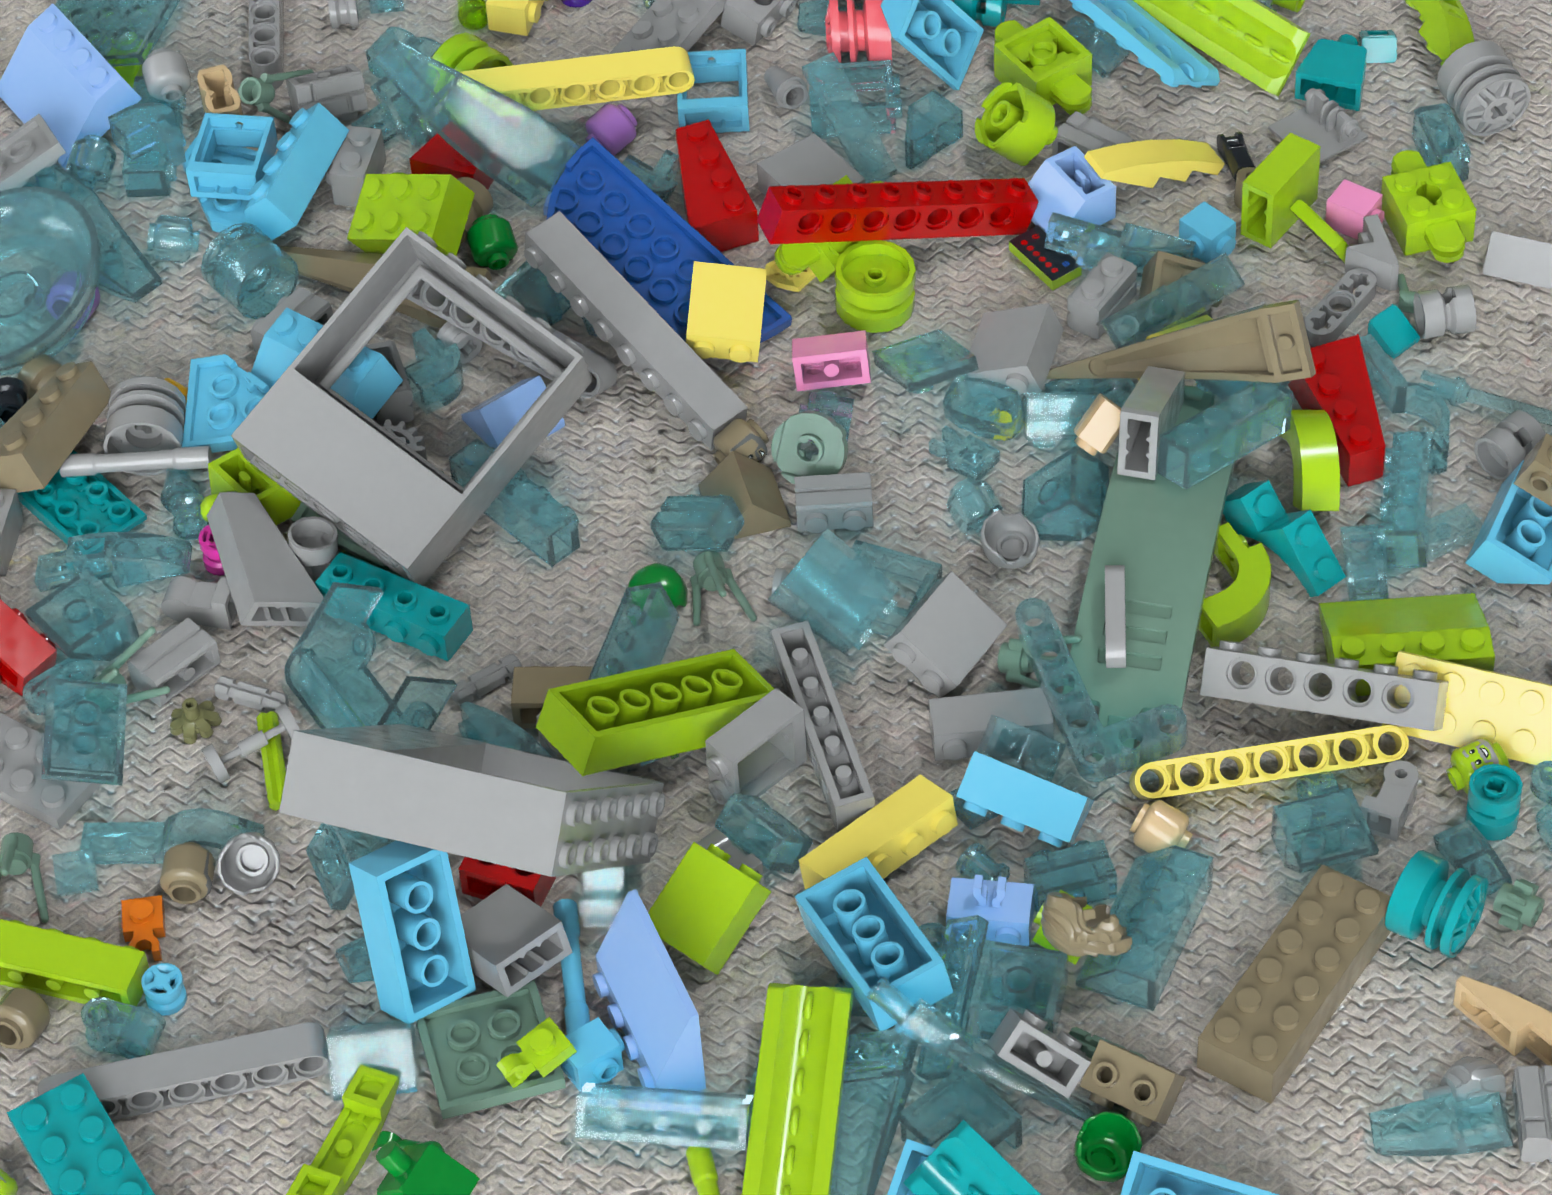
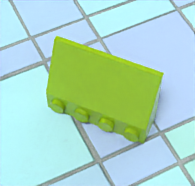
M1475 593L1319 603L1318 609L1327 662L1330 664H1335V658L1358 660L1359 668L1374 670V664L1395 666L1398 651H1405L1494 672L1495 653L1490 628ZM1361 679L1357 682L1355 687L1356 695H1371V687L1367 681Z

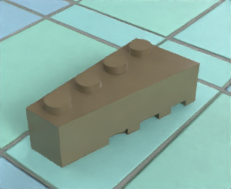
M92 361L77 364L69 362L62 365L56 371V374L0 428V488L16 489L17 493L44 489L107 406L111 391Z

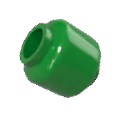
M494 214L481 216L472 223L467 232L466 238L475 263L481 267H489L492 270L502 269L509 264L517 253L518 245L509 221Z

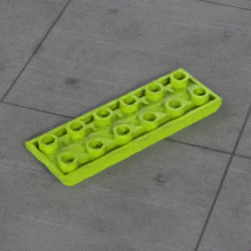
M1133 0L1171 32L1276 96L1280 95L1311 34L1257 0Z
M769 983L742 1195L831 1194L854 994L853 988L810 987L796 984Z

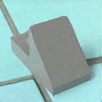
M1378 214L1366 216L1363 218V232L1358 233V245L1346 248L1345 272L1347 273L1355 268L1368 269L1377 278L1376 286L1388 291L1397 290L1399 262Z

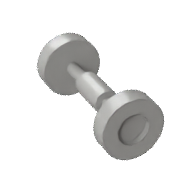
M286 703L275 709L282 722L280 725L265 733L262 730L238 742L236 749L221 757L217 754L212 743L201 749L220 784L230 779L224 766L226 762L241 754L244 757L268 745L267 740L285 730L292 740L293 730H300Z

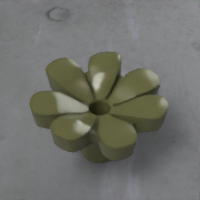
M188 698L183 701L182 708L172 711L170 732L174 736L183 733L184 743L194 744L198 733L203 738L212 736L214 731L211 726H219L222 719L217 712H214L215 706L211 701L206 700L198 705L194 698Z

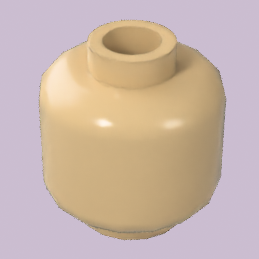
M1156 800L1151 805L1144 803L1129 830L1135 833L1133 841L1137 847L1161 860L1169 859L1174 852L1182 855L1193 835L1187 831L1189 817L1162 800Z

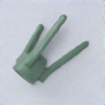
M306 69L276 74L263 73L260 78L247 77L241 82L238 93L243 103L257 106L259 112L268 113L289 124L292 117L270 106L275 97V89L272 83L314 73V71Z
M705 551L696 556L693 561L695 575L690 578L693 589V624L699 626L701 623V589L718 591L721 597H725L727 594L724 586L725 583L729 586L749 619L753 622L756 621L757 616L734 580L731 569L725 568L721 554L716 551Z
M149 627L111 665L103 669L100 675L87 683L85 688L86 696L92 705L103 709L112 704L116 709H120L126 704L158 697L170 692V687L164 686L125 695L126 681L118 670L156 632L155 627Z
M1066 635L1026 640L1010 638L1009 642H1004L999 649L998 669L1000 673H1006V681L1020 683L1029 688L1047 687L1049 696L1057 699L1060 697L1059 691L1025 675L1033 673L1037 663L1068 666L1069 658L1037 655L1036 651L1030 648L1079 643L1082 641L1081 635Z
M18 832L9 833L2 838L0 879L2 875H20L26 869H31L40 918L43 923H47L49 921L48 908L39 867L41 856L33 852L34 843L28 835Z

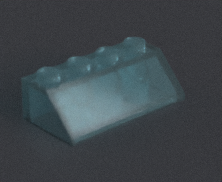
M1173 845L1135 858L1110 910V915L1115 914L1119 919V924L1122 927H1126V936L1132 937L1133 944L1131 949L1117 956L1099 954L1097 957L1088 955L1076 979V986L1154 1011L1212 889L1214 857Z

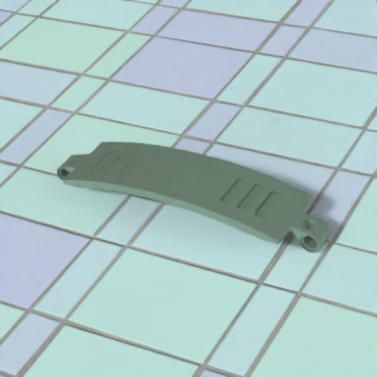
M1184 386L1183 405L1155 480L1117 474L1118 452L1116 455L1074 635H1081L1082 641L1072 643L1062 692V701L1095 705L1100 708L1092 757H1095L1097 762L1133 767L1137 750L1140 715L1142 713L1181 717L1212 559L1246 414L1213 410L1215 389ZM1105 565H1125L1126 668H1106Z

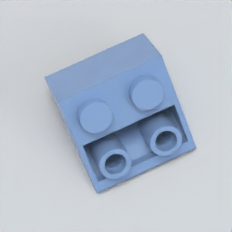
M1076 146L1046 159L1028 182V185L1039 201L1031 221L1036 226L1038 225L1057 244L1064 243L1116 218V186L1110 180L1101 179L1084 158L1085 155Z

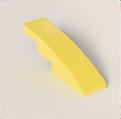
M1181 139L1120 143L1087 151L1084 156L1101 179L1153 188L1160 177L1186 182L1192 171L1218 175L1225 165L1208 143Z

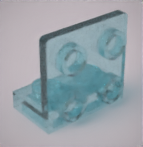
M320 824L306 852L330 909L345 910L355 894L349 863L396 840L329 824Z

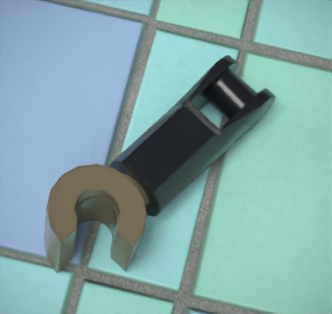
M1235 132L1234 136L1225 137L1224 134H1218V152L1226 162L1235 181L1234 203L1242 210L1243 181L1256 169V166L1247 150L1241 132Z

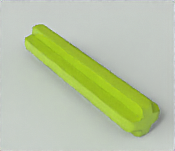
M274 711L261 712L256 718L258 731L262 730L263 733L279 725L278 715ZM281 733L267 740L269 744L261 748L269 807L275 811L280 809L286 776Z

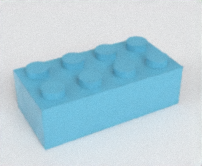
M396 840L350 862L349 868L381 1010L409 1025L476 991L448 853Z
M867 857L794 896L805 928L847 987L853 988L854 997L880 1033L954 993L944 961Z

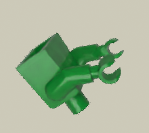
M382 1131L372 1149L374 1151L381 1147L376 1154V1160L388 1171L377 1189V1195H470L480 1180L476 1174L446 1154L443 1146L436 1141L402 1140L392 1132Z

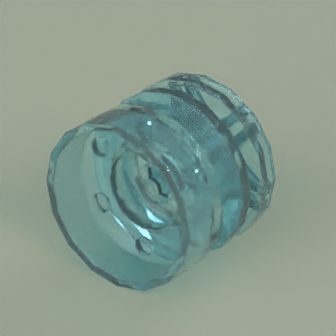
M245 222L234 224L221 231L210 242L203 255L201 264L203 279L244 317L251 319L266 317L276 308L277 303L282 297L291 295L296 288L299 276L297 263L277 244H274L257 226Z

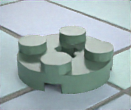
M810 410L796 413L784 421L774 433L771 444L773 460L777 462L784 478L795 484L794 477L838 474L843 469L848 456L845 428L832 417L822 412ZM809 440H813L815 446L819 449V453L813 454L811 459L807 458L806 451L801 449V443H807Z

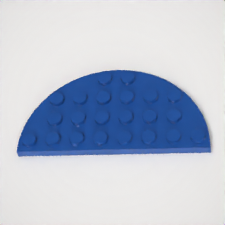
M593 137L581 146L568 160L564 172L557 184L553 186L546 219L560 211L686 342L694 261L725 265L734 264ZM766 293L764 296L760 343L776 336L791 326L792 316Z

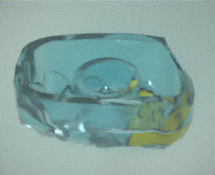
M970 377L958 378L951 383L943 400L945 418L959 428L966 429L979 437L1005 442L1016 438L1024 425V407L1018 391L1001 383Z

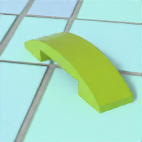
M362 1064L359 1066L342 1096L344 1107L311 1165L303 1164L286 1195L345 1194L363 1167L381 1132L400 1082L398 1076Z

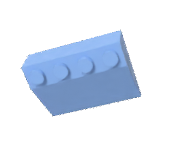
M53 3L27 27L0 80V98L24 124L38 114L47 123L66 152L58 159V162L65 170L142 99Z
M634 889L627 893L596 954L598 973L593 974L592 978L599 997H607L610 1003L607 1006V1010L613 1027L615 1029L622 1028L625 1034L622 1037V1041L630 1061L637 1059L641 1067L637 1069L644 1091L646 1093L652 1091L660 1106L706 1089L699 1015L637 890Z

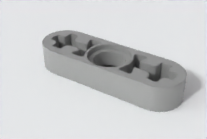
M1364 268L1349 270L1305 317L1304 323L1309 345L1315 347L1336 341L1368 306L1376 295L1377 278L1373 272ZM1353 287L1357 288L1355 295L1353 294ZM1335 304H1344L1348 306L1349 309L1343 312H1339L1333 310L1331 306ZM1325 320L1327 321V329L1323 328L1325 326Z
M1105 565L1106 668H1126L1125 565Z

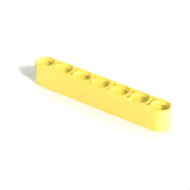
M673 46L463 71L452 77L450 88L456 113L463 118H478L679 94L691 89L695 78L688 52L682 47Z
M1385 725L1161 760L1137 767L1129 778V786L1136 797L1142 800H1155L1372 766L1401 759L1408 750L1409 740L1401 728L1395 725ZM1383 733L1391 735L1396 743L1395 750L1391 755H1386L1379 749L1378 740ZM1343 740L1351 741L1356 747V756L1352 761L1344 760L1339 754V745ZM1303 746L1312 747L1317 754L1316 764L1312 768L1304 766L1299 759V752ZM1264 752L1272 753L1278 761V767L1273 774L1264 772L1260 767V757ZM1224 758H1230L1237 763L1238 774L1234 780H1228L1221 775L1220 764ZM1185 764H1190L1198 770L1199 779L1194 786L1184 784L1180 778L1181 768ZM1145 770L1155 772L1159 778V787L1154 793L1145 791L1141 786L1140 777Z

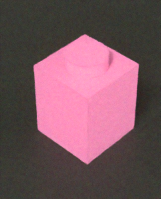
M1344 179L1327 199L1325 222L1333 230L1358 240V233L1363 232L1364 217L1378 214L1381 223L1383 222L1385 214L1381 210L1383 194Z

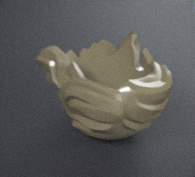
M1050 892L1047 894L1042 911V931L1045 938L1055 949L1076 957L1086 955L1097 957L1099 954L1117 956L1131 949L1133 944L1132 937L1126 936L1127 929L1119 924L1118 917L1115 914L1110 915V906L1100 903L1092 909L1082 910L1087 904V896L1073 898L1066 893Z

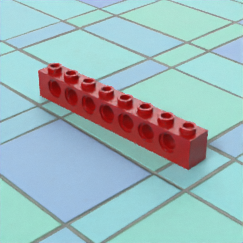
M1025 178L769 186L757 222L770 244L1021 235L1027 231L1039 201Z

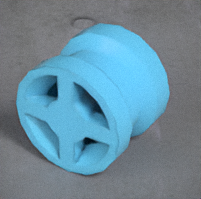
M159 963L148 968L142 976L141 985L145 993V1000L149 1010L154 1014L160 1016L172 1015L181 1010L187 1002V992L183 984V976L180 969L175 965Z

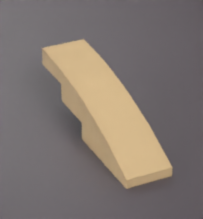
M1461 976L1456 980L1453 1003L1456 1008L1513 1056H1516L1527 1047L1545 1064L1552 1065V1013L1506 990L1465 976Z

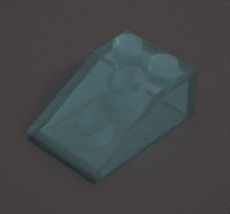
M59 678L47 679L41 737V779L122 786L127 703L126 684Z

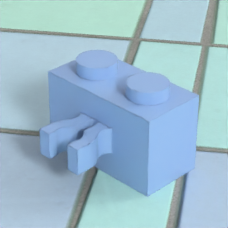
M976 874L974 879L952 877L946 913L947 942H958L964 945H995L1003 948H1029L1034 913V884L1006 882V877L998 876V881L983 880V875Z

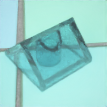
M401 1020L331 1027L329 1029L326 1040L334 1101L343 1100L342 1096L361 1064L398 1076L400 1082L396 1094L418 1092L414 1022L408 1025Z

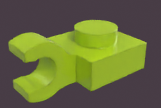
M549 1016L516 1042L522 1052L505 1056L496 1066L510 1085L515 1088L522 1084L535 1070L544 1078L577 1051Z

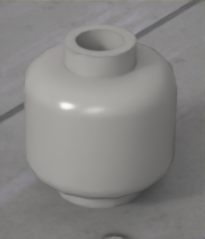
M170 48L154 50L142 65V74L147 91L150 96L166 102L177 101L191 86V76L184 56Z

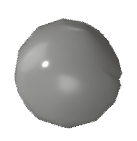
M997 510L983 522L980 534L981 545L984 555L992 564L1005 569H1016L1026 566L1036 557L1040 537L1036 526L1024 517L1021 512L1005 514L1001 510Z
M245 832L235 835L226 842L218 855L217 873L223 885L238 895L245 896L267 889L280 872V854L274 842L257 832Z

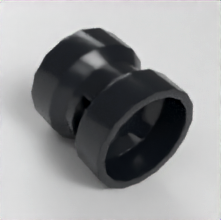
M0 378V428L27 402V386L17 378Z

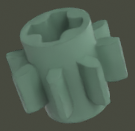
M1522 878L1520 880L1516 879L1514 885L1505 882L1498 891L1493 904V910L1502 914L1498 924L1514 931H1521L1523 925L1532 928L1538 921L1545 904L1544 899L1536 896L1539 886Z

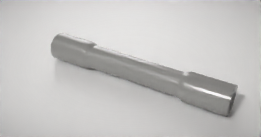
M195 446L160 451L70 454L59 469L61 477L173 468L177 470L208 468V463L212 462V451L210 446Z

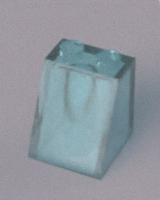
M827 528L767 600L797 622L808 620L813 633L845 654L853 646L860 650L874 633L868 627L877 616L884 620L898 604L893 597L900 588Z

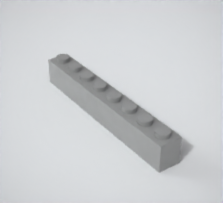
M560 211L525 233L524 256L527 262L533 268H538L547 277L548 283L557 293L561 292L570 301L572 309L578 316H584L593 325L595 333L602 341H608L612 345L623 364L631 366L640 375L645 387L650 391H655L664 400L667 410L672 415L679 416L686 423L689 432L697 441H703L712 450L715 448L713 438L736 418L746 421L748 407Z

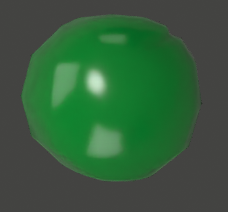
M653 563L640 568L630 578L627 588V601L637 615L646 618L657 616L670 618L676 607H686L688 589L686 584L671 566Z
M1107 1111L1095 1114L1084 1121L1074 1144L1076 1164L1083 1173L1091 1178L1114 1183L1126 1177L1133 1151H1141L1142 1138L1135 1123L1124 1115Z

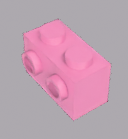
M866 330L792 339V361L797 391L871 383Z

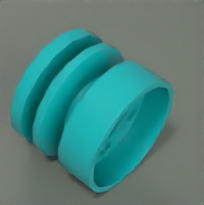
M1419 850L1405 866L1395 885L1386 911L1385 926L1387 930L1409 940L1417 939L1426 929L1424 940L1426 947L1433 950L1440 945L1441 954L1453 958L1462 951L1480 921L1488 894L1489 882L1486 877L1475 874L1470 878L1468 869L1463 867L1458 868L1448 879V861L1425 850Z

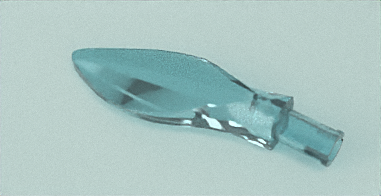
M885 976L877 982L879 985H874L866 997L876 1003L897 1022L895 1032L911 1038L918 1044L928 1047L984 1076L1005 1084L1082 1122L1095 1115L1088 1107L1072 1096H1069V1098L1063 1096L999 1057L990 1045L949 1020L940 1010L920 998L914 1004L893 986Z

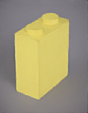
M694 261L686 343L701 359L719 358L729 359L738 363H758L767 269Z

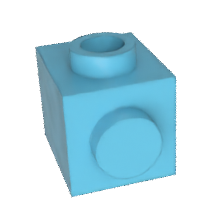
M1205 201L1179 219V246L1188 251L1191 256L1200 259L1204 263L1213 265L1222 257L1230 255L1235 249L1236 222Z
M599 1017L565 1035L577 1052L561 1064V1068L580 1093L589 1090L601 1082L610 1081L618 1072L624 1070L622 1051L625 1050L624 1043L618 1032L614 1028L608 1030Z

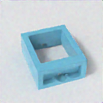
M746 49L688 52L695 78L694 83L739 81V96L688 99V91L677 94L679 128L709 119L716 133L750 131Z
M205 113L186 168L191 197L250 201L252 198L249 195L250 190L264 177L263 167L275 155L278 138L274 117ZM217 145L258 148L253 165L212 163L211 161Z

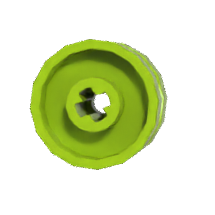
M467 32L456 34L438 48L428 64L425 76L426 91L432 99L442 106L450 108L455 115H458L450 88V80L454 75L463 71L511 66L513 64L507 56L497 49L489 47L485 41L476 35Z
M870 240L851 245L839 255L835 265V306L837 314L845 324L859 331L866 330L869 333H879L898 328L911 317L915 306L914 286L916 269L914 259L906 249L893 242Z

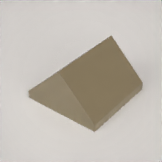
M732 451L698 484L717 543L791 526V520L773 471L762 463Z

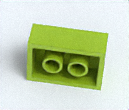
M366 174L347 240L366 253L384 254L407 227L415 234L422 231L431 237L438 245L436 249L445 256L449 252L457 256L475 193L451 174Z

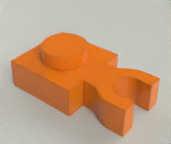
M162 895L121 900L122 930L125 942H130L128 946H133L140 951L145 949L152 950L154 961H161L162 952L157 938L166 937L165 908Z

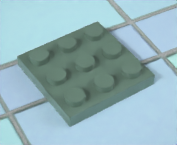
M535 980L530 981L509 997L504 996L497 990L455 1000L443 1008L415 1021L443 1120L566 1088L561 1065L544 1078L535 1070L522 1084L515 1088L510 1085L496 1066L505 1056L522 1052L516 1042L547 1019Z

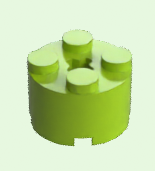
M1005 82L994 88L981 105L985 109L982 119L976 118L975 121L977 140L1020 166H1026L1045 145L1053 143L1058 134V128L1055 126V110L1053 105L1045 98L1017 82L1016 84Z

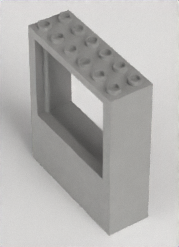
M406 227L238 426L231 437L248 462L322 518L331 521L339 531L397 575L424 586L591 384L592 380L587 369L589 365L582 356L584 351L570 339H566L564 342L553 335L555 331L546 321L539 317L535 320L531 319L523 313L525 308L516 299L509 295L504 299L494 291L496 287L481 274L474 277L465 270L467 266L457 256L450 252L445 256L436 249L438 245L422 231L415 234ZM421 279L555 377L464 488L331 389V386Z
M392 724L293 730L279 813L555 877L650 863V858L653 857L658 846V835L655 831L658 817L661 816L665 807V795L662 793L663 782L610 770L582 776L566 760L410 725Z

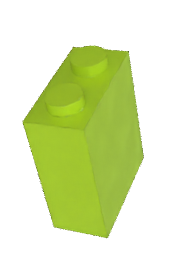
M1289 133L1243 181L1240 235L1272 248L1298 220L1289 208L1298 199L1300 201L1303 200L1309 207L1317 200L1321 146L1293 133Z
M693 842L648 914L663 941L718 975L771 891L759 884L763 878L762 875L743 863L739 869L734 868L728 864L732 856L711 843L706 850Z

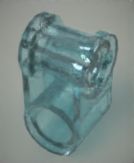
M105 997L91 999L83 1006L81 1011L82 1022L86 1027L85 1036L87 1044L96 1051L123 1056L127 1059L153 1054L166 1026L164 1017L153 1009L142 1006L137 1007Z

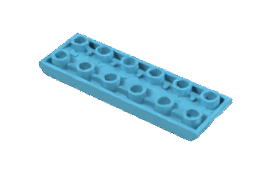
M1069 0L1072 2L1073 9L1088 15L1094 20L1093 24L1096 28L1108 32L1116 38L1115 42L1118 46L1133 52L1138 57L1137 60L1140 64L1153 69L1161 75L1160 80L1171 87H1179V85H1190L1196 88H1201L1202 85L1218 86L1220 82L1218 69L1133 0Z

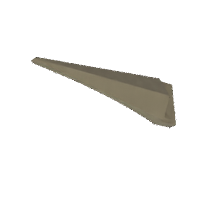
M224 241L214 242L218 251L278 267L350 293L383 255L379 253ZM467 266L465 269L474 277L481 274L490 282L492 280L489 269ZM407 298L395 310L432 327L441 328L447 322Z
M1299 300L1269 305L1262 304L1054 367L1049 370L1046 379L1141 378L1147 367L1152 366L1184 371L1185 379L1279 383L1311 378L1316 374L1300 302Z

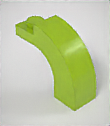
M1287 410L1286 420H1277V435L1288 442L1292 454L1293 506L1301 511L1310 509L1311 511H1339V455L1334 427L1328 413L1325 410Z
M1229 522L1220 525L1214 554L1234 582L1227 589L1204 598L1198 627L1211 647H1219L1220 640L1240 643L1249 637L1260 626L1269 607L1271 564L1266 549L1262 543L1249 547L1245 537L1241 534L1238 535Z

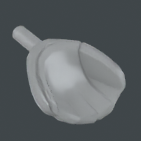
M1466 1056L1456 1061L1448 1069L1439 1087L1423 1090V1097L1425 1100L1445 1096L1446 1099L1468 1109L1495 1107L1506 1098L1505 1076L1502 1070L1498 1068V1065L1492 1061L1478 1056Z

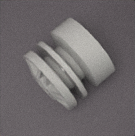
M1480 40L1466 44L1452 53L1438 72L1437 84L1440 92L1448 104L1454 108L1455 114L1461 120L1464 128L1473 135L1488 136L1511 127L1522 117L1529 106L1531 93L1527 83L1521 78L1520 73L1513 68L1511 60L1502 47L1494 41Z
M133 377L121 381L112 389L108 400L107 424L103 440L104 453L160 451L182 447L186 413L185 396L173 384L155 377ZM171 469L125 472L140 476L158 475L167 472Z

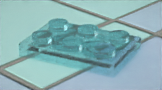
M941 329L872 351L875 365L909 393L912 392L914 394L928 392L934 388L933 385L944 381H961L968 377V373L979 370L976 356Z

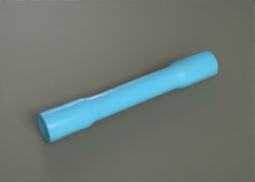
M561 899L554 903L553 914L562 921L573 952L561 960L567 1035L590 1022V1014L585 997L577 903L571 899Z

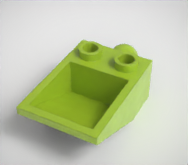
M239 448L208 463L211 494L202 500L200 513L203 519L208 522L207 514L219 492L255 493L275 525H278L293 517L302 502L248 462Z

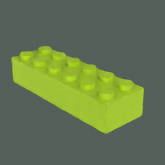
M735 649L550 688L547 691L536 728L582 776L705 748V740L774 690V688Z

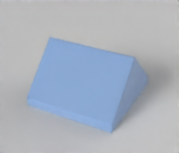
M540 375L521 380L461 414L462 420L490 448L495 450L546 389V386ZM563 417L548 436L565 427Z

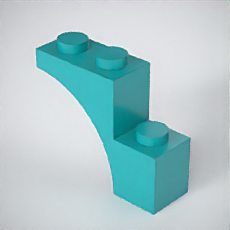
M1269 480L1244 484L1226 497L1223 515L1238 535L1241 534L1262 543L1277 554L1294 572L1310 597L1319 596L1346 577L1311 509L1286 513Z

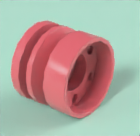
M829 0L825 15L827 50L833 62V69H842L841 53L850 52L851 68H856L858 52L863 51L866 52L870 67L892 65L891 32L881 8L883 0H864L863 10H856L854 0H847V11H838V0Z

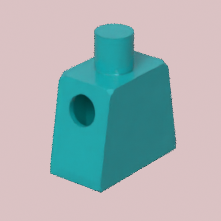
M1349 34L1341 35L1337 41L1319 39L1296 71L1295 98L1307 101L1305 94L1309 89H1321L1325 92V96L1329 98V101L1334 100L1344 109L1360 111L1366 72L1367 49L1363 46H1358L1357 39Z

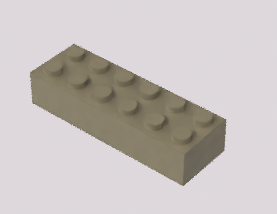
M1322 864L1198 1037L1197 1068L1272 1104L1391 931L1387 930L1385 926V917L1391 896Z

